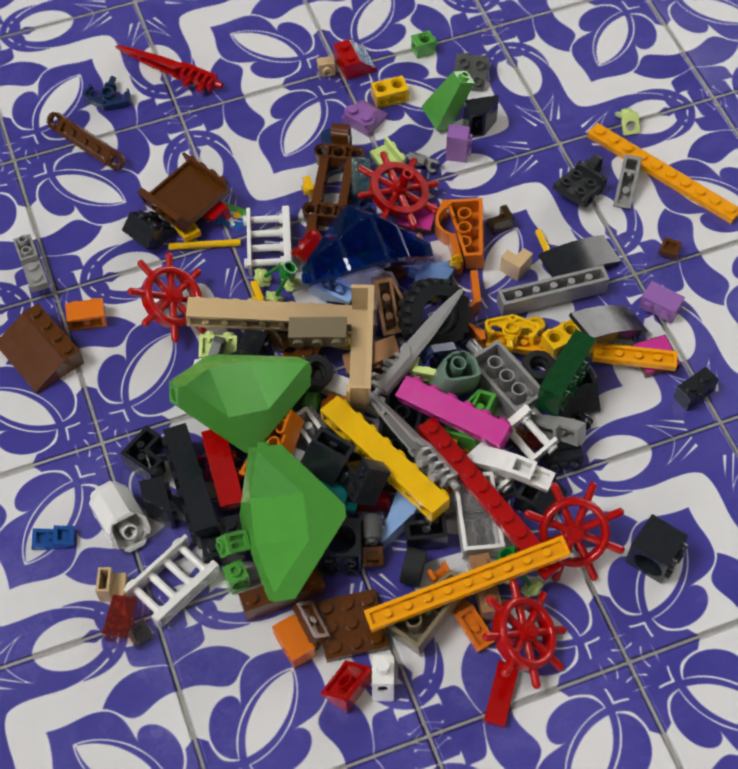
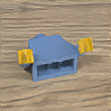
M456 254L445 262H425L420 270L410 267L407 276L413 278L414 283H417L420 279L427 278L453 281V268L460 269V262H463V259L459 254ZM437 296L430 299L436 305L441 300Z

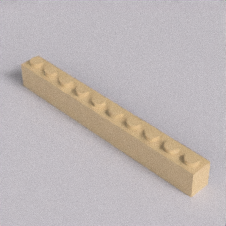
M199 296L188 297L187 326L288 331L289 317H347L348 334L351 335V304H315L313 302L296 303L294 301L277 302L275 300L259 301L256 299L240 300L237 298L221 299L218 297L202 298ZM374 307L373 336L376 333L377 307Z

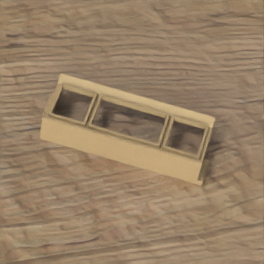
M351 284L349 385H346L347 403H350L353 410H370L369 390L371 389L375 285Z

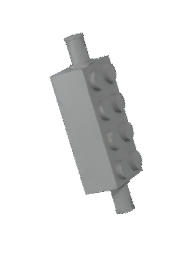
M472 339V342L470 340L466 344V348L477 359L481 377L478 384L485 391L497 394L498 406L508 418L525 404L532 410L531 415H543L536 407L540 385L499 340H496L484 349L476 339Z

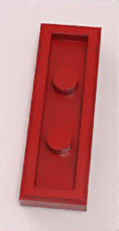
M499 660L483 723L505 728L518 669L513 667L510 675L503 677L501 671L506 662Z

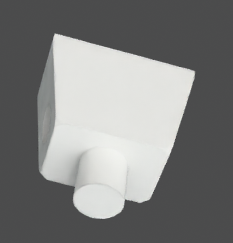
M372 655V701H394V655ZM384 686V687H387L388 689H386V690H380V689H378V688Z

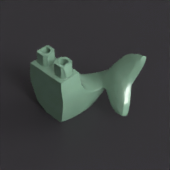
M463 350L450 353L438 365L432 384L440 388L441 392L445 394L449 392L457 397L472 393L481 377L477 359L472 353ZM424 414L422 424L431 417Z

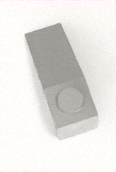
M624 155L613 206L631 209L642 157Z

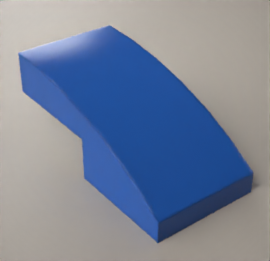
M54 525L53 529L33 528L31 550H54L74 546V526Z

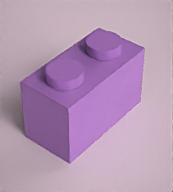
M449 124L446 143L447 161L466 163L467 156H471L472 146L470 145L472 144L473 134H469V126Z
M651 281L641 296L639 307L646 312L660 317L662 320L672 323L680 312L685 297Z

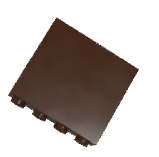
M185 152L182 155L186 162L153 190L148 192L144 188H140L137 191L146 206L182 232L231 192L228 187L229 183L224 176H219L213 169H208L203 162L199 163L194 156H189Z

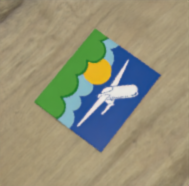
M223 202L228 206L232 217L226 221L219 216L213 222L240 231L244 225L243 215H246V209Z

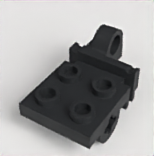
M594 154L590 160L587 159L583 163L579 160L575 168L554 183L552 189L579 206L587 208L594 200L595 195L598 196L599 193H602L606 186L608 178L598 173L601 171L604 159Z

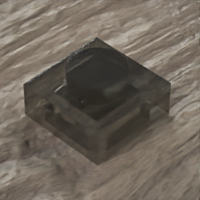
M144 619L125 629L135 649L154 639Z

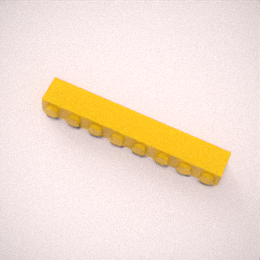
M337 395L320 409L321 420L339 437L356 446L354 450L362 458L381 461L391 472L387 481L427 519L433 522L449 508V494L444 489L438 488L435 482H431L429 476H425L421 469L416 466V463H411L404 452L397 450L387 437L380 435L378 429L373 424H368L364 416L360 412H355L350 403H347V400H342Z

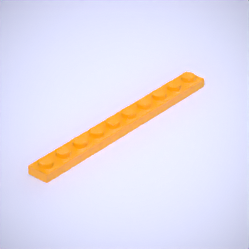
M597 123L587 133V138L624 159L625 154L642 157L640 170L726 222L732 224L738 217V206L601 124Z
M494 331L491 339L486 338L485 347L496 340H499L506 347L503 333ZM520 334L517 343L514 344L513 351L509 352L528 354L536 350H545L541 346V336H538L534 343H531L529 335ZM596 342L591 362L676 371L678 351Z
M559 536L364 610V614L371 632H375L569 558L571 553L563 536Z

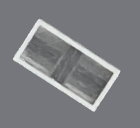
M493 471L481 472L496 489ZM457 478L456 481L461 487L456 492L452 489L462 560L468 559L470 555L489 552L490 557L499 556L501 549L505 548L502 530Z

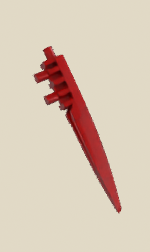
M121 45L115 46V48L126 55L169 74L175 79L181 80L184 87L195 83L196 90L199 93L207 89L208 92H212L215 88L222 89L224 83L218 81L217 74L192 64L178 62L139 49Z

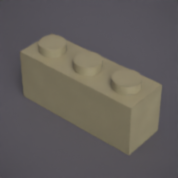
M289 317L288 340L290 347L322 348L332 346L340 348L347 346V317Z

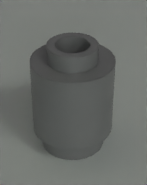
M366 514L361 521V540L366 542V545L375 546L378 545V542L382 541V520L378 514Z

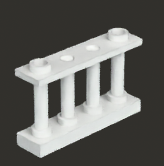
M282 206V213H279V215L251 217L250 208H246V215H243L244 226H247V258H244V267L248 269L249 276H253L252 267L277 266L279 262H292V255L290 254L292 250L289 206ZM279 222V224H283V227L274 230L252 231L251 224ZM278 236L283 238V242H280V244L252 245V238ZM252 252H284V256H280V258L252 260Z
M525 404L508 419L513 429L510 438L529 459L537 462L546 453L551 454L558 448L557 444L559 441L556 437L551 440L546 437L531 420L532 410ZM520 424H525L544 445L536 453L516 433L515 428ZM481 442V443L479 444V445H482V446L491 447V446H489V445H487V444H485V443H483V442ZM479 445L467 454L471 461L473 460ZM494 474V480L498 484L496 490L499 494L501 492L504 494L512 488L511 484L515 479L509 477V480H504L501 476Z
M186 534L181 538L175 539L168 550L137 578L130 580L123 589L128 600L136 595L154 612L152 619L159 629L164 627L221 574L218 563L212 560L209 564H205L188 548L190 543ZM181 553L200 570L194 578H190L173 562ZM167 567L184 583V587L175 592L157 575ZM150 581L169 597V601L163 606H159L142 590Z

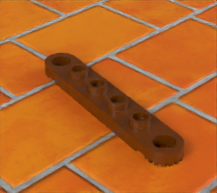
M49 113L46 119L49 128L55 130L58 134L111 169L121 170L125 166L126 159L121 152L61 113ZM55 116L58 118L57 125L53 122ZM116 157H118V160H120L118 165H115L114 162Z

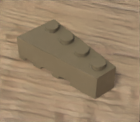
M450 570L447 574H445L435 583L454 577L458 574L453 570ZM463 598L385 627V631L420 656Z

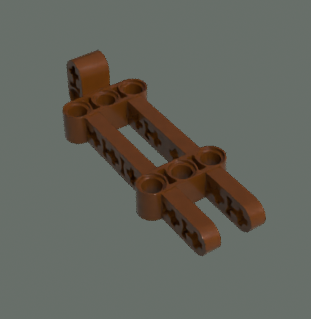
M332 123V144L321 143L314 148L315 161L319 166L312 201L306 202L302 206L304 221L307 223L305 235L314 227L318 229L319 225L333 227L330 249L334 254H340L345 228L351 227L354 224L353 209L349 204L356 169L360 165H365L364 150L361 147L352 146L350 124ZM330 167L344 168L338 204L324 203Z

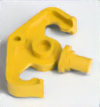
M515 314L490 318L485 321V332L488 339H491V336L494 335V330L491 327L497 326L502 328L503 340L508 351H513L514 344L517 343L522 330H532L529 333L531 343H534L539 335L540 327L537 323Z

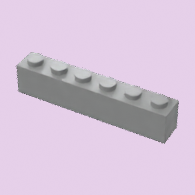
M603 265L498 290L497 306L501 316L516 315L606 293L610 279Z

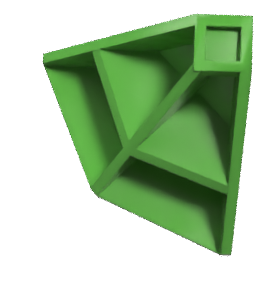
M209 355L169 382L170 402L244 453H247L249 448L257 447L258 442L265 441L311 386L312 367L310 362L300 357Z
M269 441L258 442L257 447H252L248 450L240 507L241 528L247 531L252 548L250 552L268 600L279 602L295 599L345 520V504L281 444L270 445Z

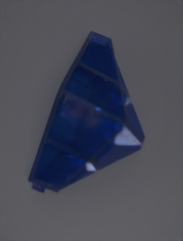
M351 204L343 207L301 267L303 272L301 278L303 284H306V288L309 289L364 272L393 266L423 265L425 262L434 261L430 242L421 239L376 213H370L356 204Z

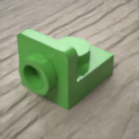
M246 529L226 533L216 538V549L220 553L221 558L252 549Z

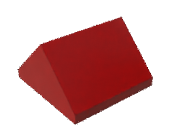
M345 660L320 694L345 713H348L372 681V668Z

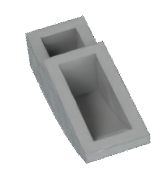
M530 415L531 420L549 440L556 437L559 442L562 441L577 447L586 440L585 422L560 416ZM524 424L523 433L536 437Z

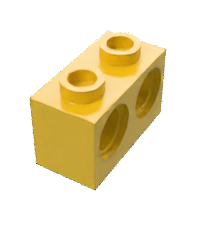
M402 75L371 83V96L376 107L380 109L409 101V88Z
M572 319L564 321L560 325L547 329L542 333L541 346L556 360L575 329L581 330Z

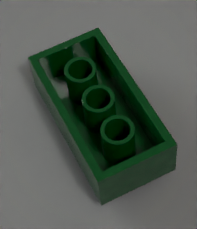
M575 329L539 387L537 408L553 416H558L561 411L565 412L569 404V397H574L578 389L577 384L579 382L582 383L587 374L585 371L593 359L596 338Z

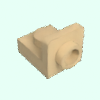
M333 56L316 58L319 77L336 75Z

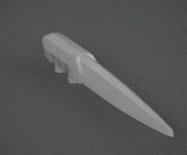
M459 289L423 323L408 342H404L400 347V353H394L396 357L394 360L389 358L383 360L385 366L381 368L383 370L382 375L373 372L371 375V384L375 388L374 394L378 397L381 394L388 396L416 364L417 357L443 325L461 297L463 289Z
M369 390L371 404L399 440L407 447V452L415 458L416 466L423 469L429 468L430 470L427 473L429 480L440 483L439 486L441 488H448L450 486L455 492L458 491L461 486L456 481L459 476L456 470L430 442L420 437L391 407Z

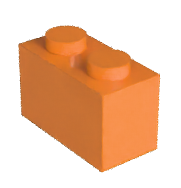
M103 298L65 303L66 321L70 332L107 326Z
M294 614L272 626L273 635L293 668L316 656V642H309Z

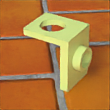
M631 108L615 112V116L622 120L624 136L640 133L638 112L631 110ZM634 121L635 128L631 131L627 130V123Z

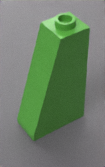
M453 71L422 105V109L436 130H448L449 124L455 122L475 82L467 71Z

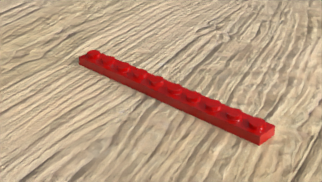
M434 416L418 426L417 431L459 474V481L519 552L541 544L539 539ZM556 562L535 571L546 581L560 571L562 566Z

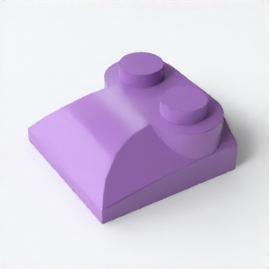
M361 99L356 104L345 108L341 122L350 124L351 128L369 137L388 117V113Z

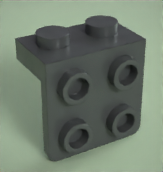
M469 53L457 54L454 71H467L475 82L471 90L484 91L490 67V58H487L485 55L472 56Z

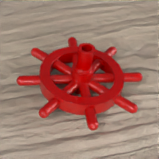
M382 151L380 156L383 164L377 167L374 172L363 165L358 167V171L368 176L370 181L369 191L359 192L357 197L358 199L372 198L375 205L383 211L379 218L381 223H385L388 216L391 215L398 218H407L411 228L416 229L418 224L414 215L418 214L423 208L434 214L439 209L427 202L429 188L438 187L439 182L437 180L426 182L422 174L415 169L418 162L417 158L413 157L409 164L390 162L387 153ZM388 173L391 181L382 177V175ZM378 183L386 186L387 188L379 189ZM418 190L419 197L411 193V191ZM390 195L389 201L384 196ZM407 199L416 204L409 206ZM399 200L402 206L395 205L396 201Z
M168 252L165 254L166 266L159 267L154 271L143 260H139L137 265L147 277L143 281L141 289L129 288L127 293L141 297L142 304L148 313V316L142 320V326L147 327L154 320L164 327L171 328V339L174 343H177L179 341L178 329L187 326V307L182 302L187 303L188 297H202L201 290L195 281L201 275V270L197 268L191 274H188L186 271L174 267L173 255ZM159 277H167V285ZM174 279L181 283L178 287H175ZM153 283H154L162 292L152 291ZM187 289L190 296L183 295L182 292ZM177 308L185 316L184 318H177ZM169 309L170 316L166 315L164 310ZM195 327L201 334L206 332L205 327Z
M595 482L589 483L584 497H563L559 485L552 483L550 487L556 501L545 510L543 515L530 510L524 512L526 518L539 523L538 533L541 543L563 536L570 553L575 543L580 557H569L558 561L562 567L560 571L552 576V580L554 582L560 580L565 566L574 568L585 566L590 579L596 581L598 575L593 562L600 558L606 549L619 554L625 551L623 546L609 541V521L622 516L624 510L618 508L605 514L597 504L592 502L591 500L597 488ZM570 506H580L575 520H573L568 508ZM589 509L597 518L583 523ZM561 511L565 520L564 523L552 519L557 512ZM600 526V537L586 532ZM549 527L563 532L548 538ZM583 540L596 546L588 553Z
M511 579L509 584L512 599L500 604L491 595L485 598V601L496 612L492 623L493 632L483 633L482 639L483 641H495L499 653L506 661L501 671L503 677H508L513 667L521 671H529L532 687L539 689L541 683L538 668L550 663L558 671L564 669L563 663L554 656L557 643L556 635L565 634L566 627L554 626L551 616L543 607L548 597L546 592H540L537 600L521 596L518 581ZM514 607L517 619L510 613ZM524 610L530 613L527 620ZM507 623L512 626V628L508 631ZM538 636H542V643L537 639ZM523 647L526 658L520 655ZM533 648L539 652V655L536 659L534 656Z

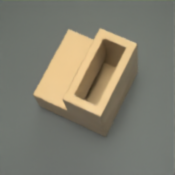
M523 248L516 255L507 249L501 256L499 270L519 281L530 269L533 253Z
M98 567L95 592L100 602H126V595L123 589L128 583L127 573H113L111 567Z

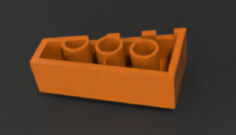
M483 198L447 200L449 216L457 236L466 269L484 268Z
M291 409L264 442L269 441L270 445L281 444L293 455L304 420ZM247 459L239 472L244 478Z

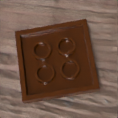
M375 589L314 601V605L330 634V637L323 644L327 663L389 650L385 628L371 632L364 614V610L379 605Z

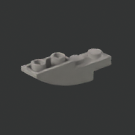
M22 235L13 239L31 293L49 288L31 235Z

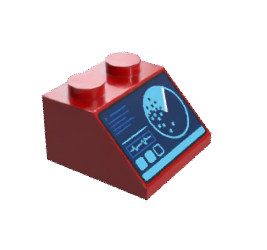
M350 39L333 44L334 59L345 80L377 71L364 46Z

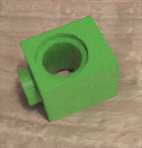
M430 30L411 35V48L416 58L435 53L437 40L435 36H432Z
M241 559L222 567L224 579L232 595L251 587L249 575Z

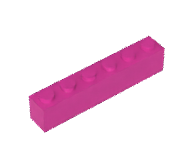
M406 375L395 394L400 403L431 418L434 416L437 421L493 448L503 450L513 433L510 422L505 418H495L488 410H479L469 401L462 402L452 393L448 392L445 394L433 384L428 386L424 384L422 379L416 376L411 378Z

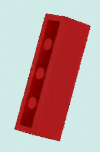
M207 430L201 432L221 512L241 507L243 488H240L239 481L242 480V476L239 474L240 469H235L234 462H237L235 450L231 451L229 446L231 443L214 431Z

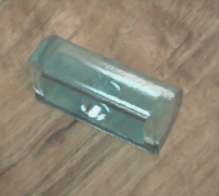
M351 158L352 194L357 195L359 192L369 191L370 178L359 172L358 167L363 165L370 169V158Z

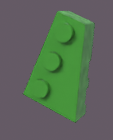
M478 389L467 400L479 410H488L493 414V417L499 407L497 394ZM445 425L443 427L452 438L458 439V446L461 449L472 451L481 443L450 426Z

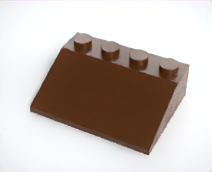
M39 303L23 312L0 337V351L36 394L84 363L80 350Z

